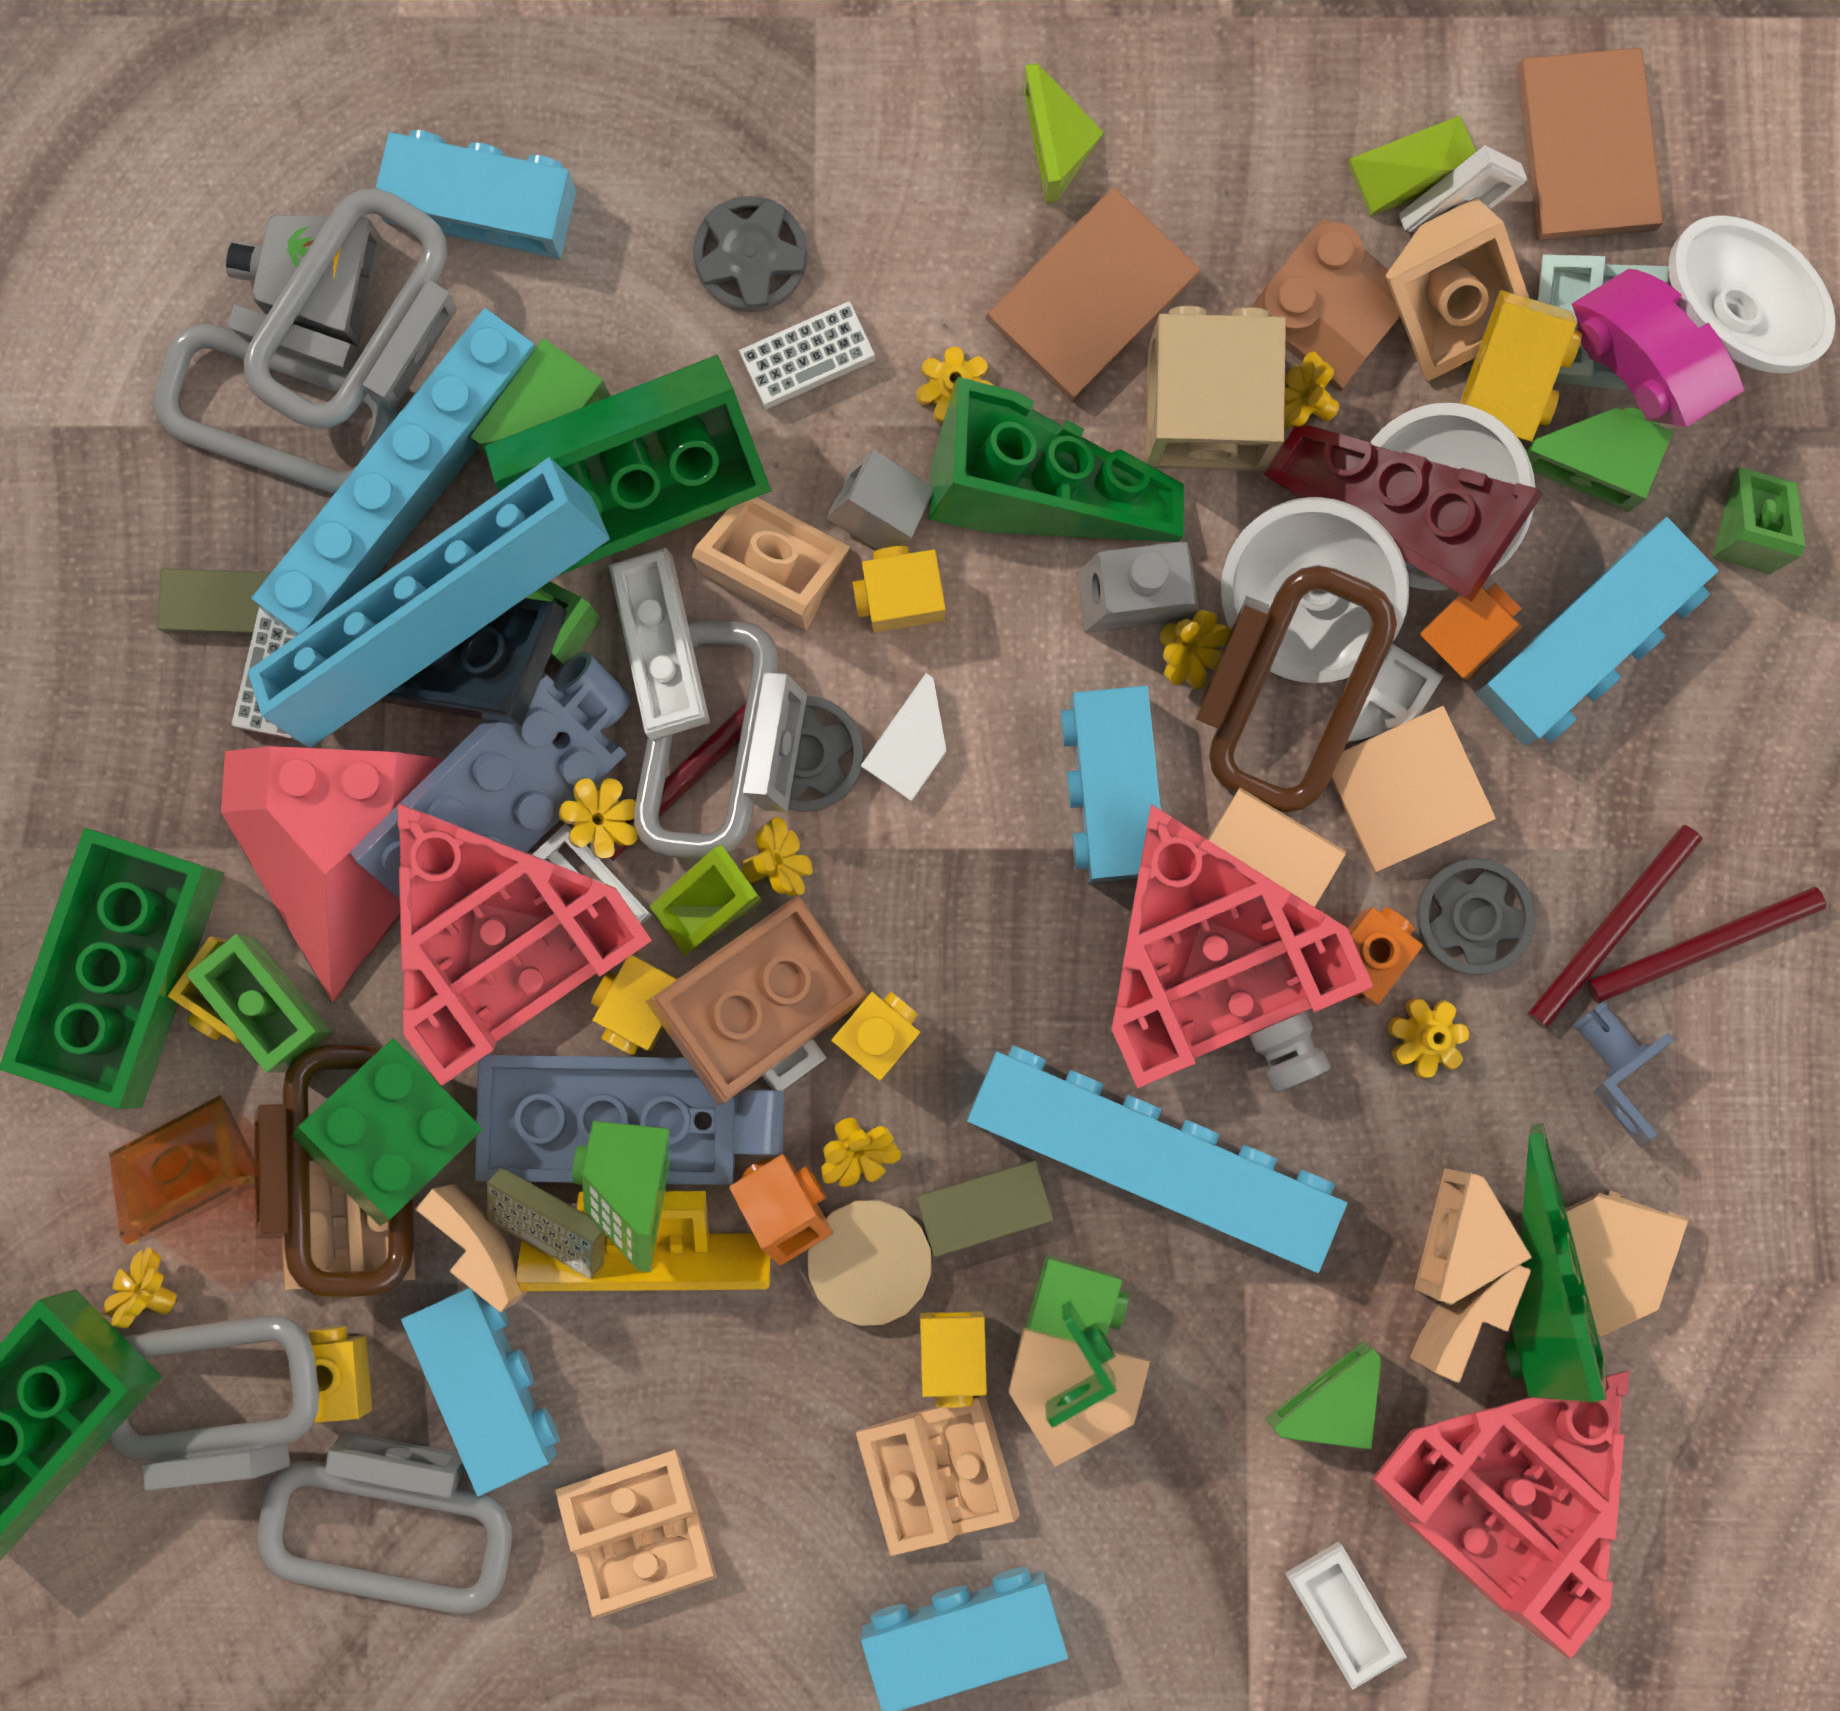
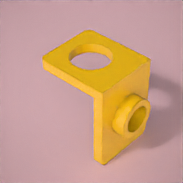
M210 936L168 994V997L191 1012L186 1021L204 1035L217 1041L222 1035H225L233 1042L242 1044L210 1003L199 996L201 992L186 975L227 941L223 938Z

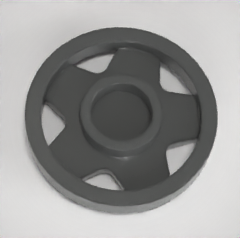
M745 196L719 204L705 216L695 236L693 257L699 280L714 299L735 310L754 312L777 306L797 289L806 269L807 247L805 236L799 223L785 207L768 198ZM742 210H756L748 219H742L734 214ZM783 223L793 235L796 246L780 240L779 235ZM711 232L718 243V247L703 257L705 243ZM791 275L780 289L769 295L770 282L773 276ZM735 281L742 298L725 292L716 284Z
M807 696L788 806L789 810L814 812L826 809L841 801L852 790L860 776L864 754L859 730L852 718L841 707L829 700ZM814 708L830 713L841 723L822 726L818 721ZM853 748V763L846 777L839 766V759ZM810 787L826 796L812 801L797 800Z
M1486 859L1462 860L1441 869L1424 887L1417 906V927L1422 943L1427 951L1446 968L1467 975L1490 974L1510 966L1527 949L1535 928V907L1531 894L1524 882L1509 868ZM1463 870H1483L1472 884H1466L1453 875ZM1508 884L1517 895L1522 911L1505 903L1504 897ZM1434 897L1441 908V914L1429 923V909L1431 900ZM1502 939H1517L1512 949L1496 961L1498 942ZM1454 946L1460 947L1467 964L1452 958L1442 949Z

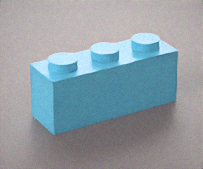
M411 130L409 136L392 132L388 133L375 189L378 188L398 196L428 214L440 225L444 235L557 259L562 257L577 192L569 169H564V166L555 159L542 155H530L527 161L504 156V152L500 149L478 142L469 143L468 148L445 144V140L440 136L422 130ZM381 216L385 223L395 224L394 222L390 221L384 216Z
M1148 685L1073 692L1069 701L1070 709L1060 710V726L1063 747L1074 746L1076 771H1066L1069 808H1080L1083 832L1072 833L1076 870L1087 869L1088 883L1138 879L1150 806L1152 804L1161 810Z
M467 1288L401 1319L477 1497L548 1465L556 1457L557 1453L553 1445L560 1442L557 1427L546 1407L539 1410L536 1407L528 1386L534 1384V1377L525 1355L520 1349L512 1352L502 1329L509 1325L506 1310L499 1312L475 1291Z
M1028 1567L1010 1569L992 1578L993 1586L969 1593L966 1585L956 1586L934 1594L931 1597L933 1604L908 1611L906 1604H898L871 1614L872 1623L862 1626L861 1643L881 1711L904 1710L1068 1659L1043 1570L1030 1574Z

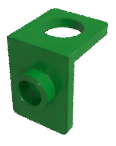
M1071 1301L1062 1305L1063 1321L1095 1374L1045 1403L1046 1420L1051 1428L1058 1426L1117 1392L1115 1375L1108 1364V1361L1115 1358L1110 1343L1096 1322L1086 1327Z

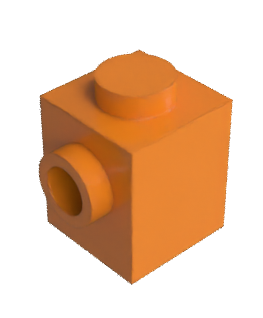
M1495 582L1488 590L1482 586L1472 602L1459 595L1420 635L1462 678L1470 680L1524 628L1514 618L1522 608Z
M1386 906L1381 912L1374 907L1362 910L1348 929L1374 986L1354 995L1356 999L1367 1007L1379 1005L1423 947V944L1411 936L1415 927L1402 915Z
M784 1154L776 1158H766L754 1163L746 1169L742 1179L729 1186L761 1249L779 1266H782L834 1234L818 1205L819 1202L826 1198V1195L815 1175L808 1166L798 1170Z

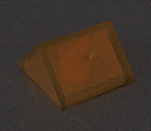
M221 1095L109 1153L120 1238L126 1245L155 1239L255 1187L254 1156L228 1104Z

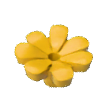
M953 346L947 348L944 353V362L941 363L939 360L929 357L920 367L921 374L929 382L916 390L917 402L921 406H929L935 403L933 419L940 425L943 424L954 383L951 382L952 380L960 377L993 385L987 380H981L990 369L987 361L980 356L974 357L968 362L964 361V351L960 347Z
M1312 351L1306 354L1303 359L1302 368L1296 364L1290 368L1285 376V382L1289 386L1288 388L1285 387L1284 429H1289L1293 425L1296 427L1302 426L1307 422L1311 413L1322 421L1328 422L1335 417L1339 410V402L1332 398L1325 390L1326 385L1334 375V369L1328 362H1324L1316 352Z
M1199 610L1192 621L1184 619L1178 624L1169 623L1162 629L1160 642L1166 646L1163 659L1168 663L1164 676L1174 686H1179L1185 680L1193 689H1200L1207 682V672L1204 667L1207 666L1212 670L1215 669L1222 653L1216 647L1225 645L1231 632L1230 627L1216 624V613Z
M607 778L602 782L597 791L591 779H581L573 789L576 802L565 801L559 810L560 820L574 826L568 836L569 842L576 848L585 847L590 843L591 852L598 859L613 856L615 851L614 843L621 846H630L638 838L636 828L626 824V821L634 819L636 802L633 799L618 801L623 790L622 784L619 781Z
M773 817L764 826L756 830L754 839L758 846L759 854L742 862L743 874L749 882H756L768 877L772 888L778 894L786 893L788 897L802 895L805 892V885L801 877L812 874L811 860L808 856L796 855L795 852L800 848L798 836L794 831H788L784 819Z
M1415 997L1408 1000L1405 1009L1410 1018L1406 1020L1401 1017H1393L1387 1027L1390 1036L1402 1039V1043L1394 1047L1391 1052L1396 1064L1404 1066L1416 1061L1414 1073L1421 1079L1433 1077L1437 1071L1438 1063L1450 1071L1459 1067L1463 1058L1455 1047L1456 1044L1464 1043L1469 1039V1030L1463 1023H1452L1456 1014L1454 1005L1447 1000H1439L1433 1010H1430L1428 1004L1422 998Z
M850 1117L839 1121L835 1126V1132L839 1140L829 1142L823 1149L826 1161L821 1166L823 1181L826 1184H832L838 1180L839 1186L849 1187L858 1182L862 1173H864L865 1179L870 1183L880 1179L886 1172V1168L882 1163L894 1164L902 1156L897 1145L893 1143L894 1137L888 1128L878 1126L865 1133L864 1130H861L855 1118Z
M147 1247L145 1251L140 1250L135 1254L130 1264V1273L122 1269L117 1271L112 1288L118 1291V1293L109 1296L102 1306V1314L112 1317L111 1326L123 1329L128 1328L135 1316H138L145 1308L164 1316L173 1308L177 1294L161 1286L164 1275L158 1272L161 1255L151 1247Z

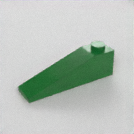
M960 377L957 378L952 389L930 467V485L933 487V493L928 502V520L985 533L1179 542L1184 537L1183 483L1122 449L1111 453L1082 437L1084 428L1069 420H1066L1063 425L1058 424L1031 409L1035 401L1017 391Z
M1544 1123L1531 1125L1528 1139L1521 1241L1531 1258L1519 1265L1531 1271L1515 1310L1514 1340L1505 1342L1510 1372L1513 1379L1524 1378L1529 1397L1582 1402L1606 1400L1607 1367Z

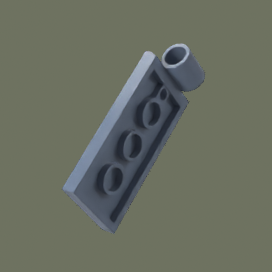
M579 653L562 665L555 675L554 681L543 672L522 726L484 720L400 804L527 853L560 820L559 810L561 805L568 800L576 802L573 789L578 781L589 778L596 785L627 755L618 744L610 742L600 730L611 726L621 718L630 705L631 696L590 653ZM558 732H563V736L559 740L553 741ZM396 806L350 853L358 864L400 899V835L398 829V806Z
M485 1055L478 1060L476 1122L483 1130L476 1135L475 1181H489L502 1168L528 1182H573L572 1172L577 1145L588 1146L592 1122L600 1121L669 1128L670 1168L667 1184L732 1185L740 1180V1171H735V1154H783L785 1091L742 1090L727 1102L718 1106L685 1058ZM700 1112H707L712 1117V1124L706 1130L700 1129L696 1125V1116Z

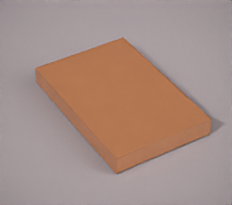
M1643 48L1522 58L1518 65V75L1537 240L1658 230L1663 224Z
M1113 186L987 313L986 320L1064 395L1074 402L1158 315L1199 276L1201 269Z
M797 895L651 997L646 1003L719 1106L863 1002L868 997V994L802 899Z

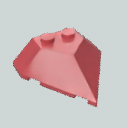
M277 746L225 751L221 814L331 1003H335L348 986V980L369 953H373L400 917V899L358 864L350 851L444 759L400 752Z
M397 804L400 835L399 884L401 963L404 993L403 1035L440 1086L493 1051L496 1042L593 975L597 973L599 977L652 941L616 887L403 804Z
M1151 804L1112 1025L1113 1035L1137 1088L1195 1064L1196 1058L1308 1009L1312 1008L1316 1012L1374 987L1347 927Z
M1629 1371L1606 1376V1400L1582 1402L1528 1397L1412 1429L1371 1479L1406 1526L1495 1607L1567 1658H1572L1611 1608L1613 1582L1608 1581L1611 1540H1616L1624 1445V1435L1620 1434L1622 1396H1627Z

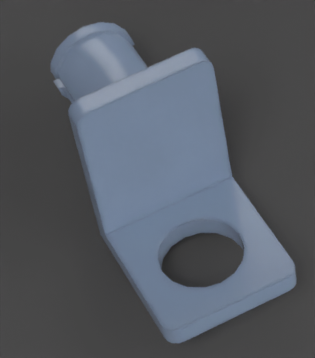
M1604 1001L1595 1007L1591 1013L1586 1014L1576 1022L1573 1027L1583 1035L1610 1068L1606 1072L1610 1078L1593 1092L1639 1147H1643L1654 1139L1657 1133L1617 1085L1665 1049L1675 1039L1668 1032L1650 1047L1646 1043L1640 1046L1609 1010L1608 1005Z

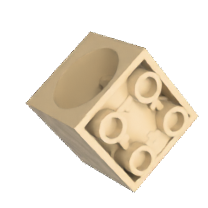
M1197 306L1174 307L1169 310V314L1158 315L1148 347L1145 463L1160 469L1267 471L1284 442L1286 317L1269 316V311L1253 307L1236 309L1231 312V315H1206V310Z

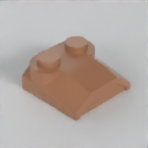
M1325 218L1306 236L1252 306L1253 308H1262L1269 311V316L1286 317L1285 348L1302 362L1306 354L1312 351L1316 352L1324 362H1328L1334 369V375L1329 383L1340 391L1344 389L1363 362L1400 318V313L1385 276L1389 270L1364 250L1362 240L1353 228L1340 222H1329Z

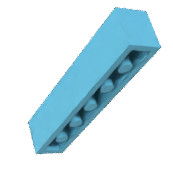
M484 307L251 597L268 617L296 637L368 586L478 449L470 436L534 351V343Z
M548 457L250 668L247 672L261 716L308 748L320 742L608 541L610 537L591 495Z
M1012 1045L1008 1056L997 1051L994 1053L966 1118L967 1122L1319 1273L1348 1202L1331 1196L1336 1186L1335 1183L1302 1169L1297 1180L1273 1171L1278 1159L1244 1144L1239 1155L1215 1146L1220 1134L1188 1120L1184 1121L1181 1130L1158 1121L1162 1109L1130 1095H1127L1123 1106L1100 1096L1104 1084L1072 1070H1069L1065 1081L1042 1071L1046 1059Z

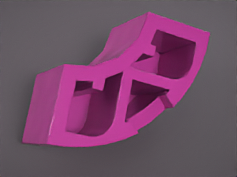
M1627 269L1572 303L1579 325L1577 331L1582 332L1580 343L1587 351L1589 359L1606 365L1624 381L1635 396L1636 403L1646 420L1687 428L1745 391L1740 376L1726 347L1709 322L1698 328L1690 317L1677 305L1682 297L1681 293L1651 274L1640 270Z

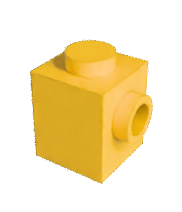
M892 546L874 551L872 553L873 560L862 561L864 579L852 581L858 618L870 616L873 633L945 621L946 609L935 549L910 553L908 546Z
M634 955L626 958L617 975L608 971L600 982L591 1001V1004L599 1008L592 1021L606 1028L601 1039L633 1056L639 1046L647 1051H654L665 1029L646 1001L676 981L677 978Z
M891 991L883 1000L871 992L831 1041L881 1081L920 1035L921 1032L911 1025L919 1014Z
M983 1311L920 1313L922 1397H935V1406L938 1407L972 1406L973 1396L987 1395L985 1319Z
M331 1326L308 1330V1337L315 1356L319 1388V1410L314 1423L359 1419L372 1411L367 1335L347 1336V1326Z

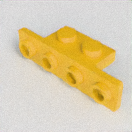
M665 1191L651 1272L638 1271L607 1236H605L603 1265L591 1279L521 1240L516 1282L521 1291L765 1290L770 1286L771 1257L761 1249L753 1233L709 1234L706 1191ZM579 1192L577 1210L588 1215L584 1211L583 1192Z

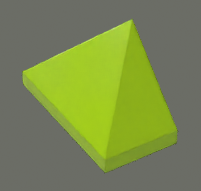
M1038 63L1025 65L1023 93L1045 203L1058 201L1105 132Z
M1459 115L1352 157L1348 160V166L1368 213L1372 217L1418 199L1476 153V150L1462 117Z
M721 844L713 848L649 907L681 953L686 956L757 907L763 900Z

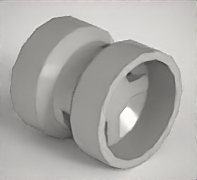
M1306 1011L1248 1035L1255 1052L1264 1055L1269 1065L1266 1076L1274 1092L1300 1084L1332 1068L1324 1050L1315 1047L1310 1035L1313 1025ZM1296 1050L1297 1054L1286 1058L1285 1054Z

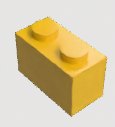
M1500 290L1459 404L1472 406L1491 414L1503 422L1517 438L1532 442L1538 425L1548 427L1556 410L1559 391L1552 388L1560 367L1568 369L1571 367L1580 346L1582 332L1575 330L1577 322L1572 311Z

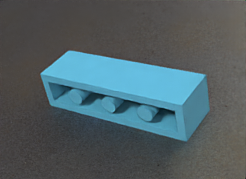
M1668 517L1664 518L1636 541L1474 694L1524 746L1531 744L1541 737L1548 743H1551L1575 722L1577 718L1570 710L1587 695L1594 702L1617 683L1622 676L1615 668L1628 655L1632 654L1639 660L1666 636L1659 626L1674 612L1683 619L1710 595L1703 585L1719 570Z

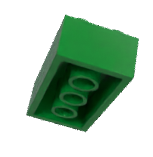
M718 354L485 445L494 482L499 492L550 457L591 495L610 539L561 574L772 491L736 394Z
M84 827L1 1059L0 1070L116 1109L142 1108L178 1007V1003L169 998L168 994L196 956L225 872Z
M76 1289L38 1299L0 1343V1561L163 1378Z

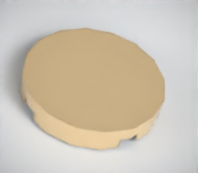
M881 1199L855 1200L835 1209L826 1218L834 1234L808 1250V1278L818 1300L836 1317L859 1326L884 1325L906 1315L923 1297L931 1276V1247L921 1225L903 1208Z

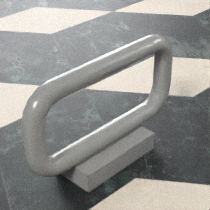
M378 188L360 189L345 196L330 214L249 343L244 357V377L251 392L266 405L293 421L311 428H331L346 421L357 410L366 394L376 403L394 412L457 310L450 292L435 284L443 271L448 257L447 240L440 225L415 206L392 193ZM367 214L384 216L414 234L420 240L423 246L421 259L337 394L326 403L315 404L279 384L272 378L269 372L271 357L355 223Z
M234 304L227 328L218 325L199 324L186 328L173 339L163 360L155 386L153 401L157 419L168 434L183 443L331 494L336 493L356 467L348 471H339L191 420L180 411L179 395L193 355L201 349L208 348L244 360L249 343L267 315ZM292 324L271 357L269 369L338 392L363 352V349ZM366 394L362 401L370 407L373 419L359 463L397 417L396 409L394 412L373 401L368 394Z
M702 620L688 624L693 649L706 644L744 646L751 650L753 654V668L725 822L719 830L712 834L670 832L661 827L659 811L673 734L654 740L648 737L634 808V826L641 842L655 853L669 857L702 859L713 848L721 844L729 853L745 838L751 823L754 804H757L764 811H788L807 693L788 674L777 673L778 651L771 635L760 626L743 621Z
M265 1315L137 1333L124 1337L144 1358L276 1341L286 1350L289 1361L293 1407L291 1412L284 1418L152 1435H139L130 1425L129 1418H127L108 1440L117 1452L128 1459L140 1461L156 1460L142 1465L145 1491L252 1479L290 1467L288 1443L300 1439L313 1426L319 1410V1388L315 1356L310 1339L299 1324L284 1316Z
M344 1431L328 1450L327 1462L296 1461L290 1464V1467L279 1470L269 1480L263 1496L257 1540L258 1552L264 1565L278 1578L291 1583L452 1614H471L486 1608L501 1592L506 1579L512 1545V1528L505 1509L494 1498L485 1494L477 1497L474 1490L459 1488V1484L464 1478L465 1467L458 1452ZM311 1486L478 1519L487 1531V1541L479 1580L471 1587L458 1588L294 1556L286 1549L283 1543V1531L290 1495L298 1487Z

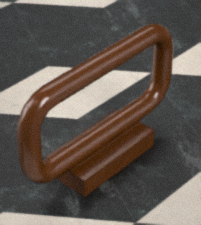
M1317 565L1301 568L1287 577L1276 592L1270 608L1269 604L1246 595L1200 701L1196 720L1217 728L1212 739L1209 759L1212 773L1222 787L1233 794H1236L1238 789L1242 788L1278 811L1285 813L1303 810L1319 799L1328 786L1394 639L1397 626L1394 606L1385 592L1367 581L1338 569ZM1319 590L1361 606L1370 615L1372 624L1304 778L1295 787L1282 788L1241 771L1235 764L1234 752L1300 601L1309 592Z
M350 1044L324 1045L308 1049L294 1059L285 1073L282 1089L283 1104L259 1105L254 1112L255 1239H277L285 1236V1258L288 1272L299 1287L315 1296L329 1298L358 1297L388 1292L403 1280L412 1264L414 1252L413 1198L388 1221V1256L380 1267L364 1271L327 1272L319 1269L314 1264L311 1256L309 1154L291 1137L296 1128L309 1117L308 1087L310 1080L315 1074L323 1070L360 1069L382 1047Z

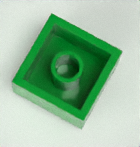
M392 1038L296 1128L291 1137L379 1226H382L406 1205L483 1128Z

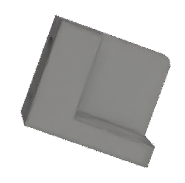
M872 449L850 468L826 519L877 550L901 546L912 538L933 493V487Z

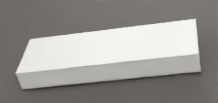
M663 548L609 565L645 734L651 740L710 723L672 554L667 548Z

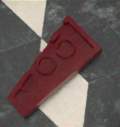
M1306 424L1294 427L1264 474L1271 481L1299 498L1321 497L1335 499L1351 504L1368 513L1388 531L1400 549L1406 563L1470 602L1473 601L1543 495L1538 488L1520 483L1515 485L1490 478L1487 474L1462 467L1461 469L1429 461L1426 457L1374 446L1368 441Z

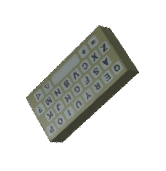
M500 1168L487 1182L486 1219L489 1222L589 1279L596 1274L603 1265L606 1234L590 1216L506 1169Z

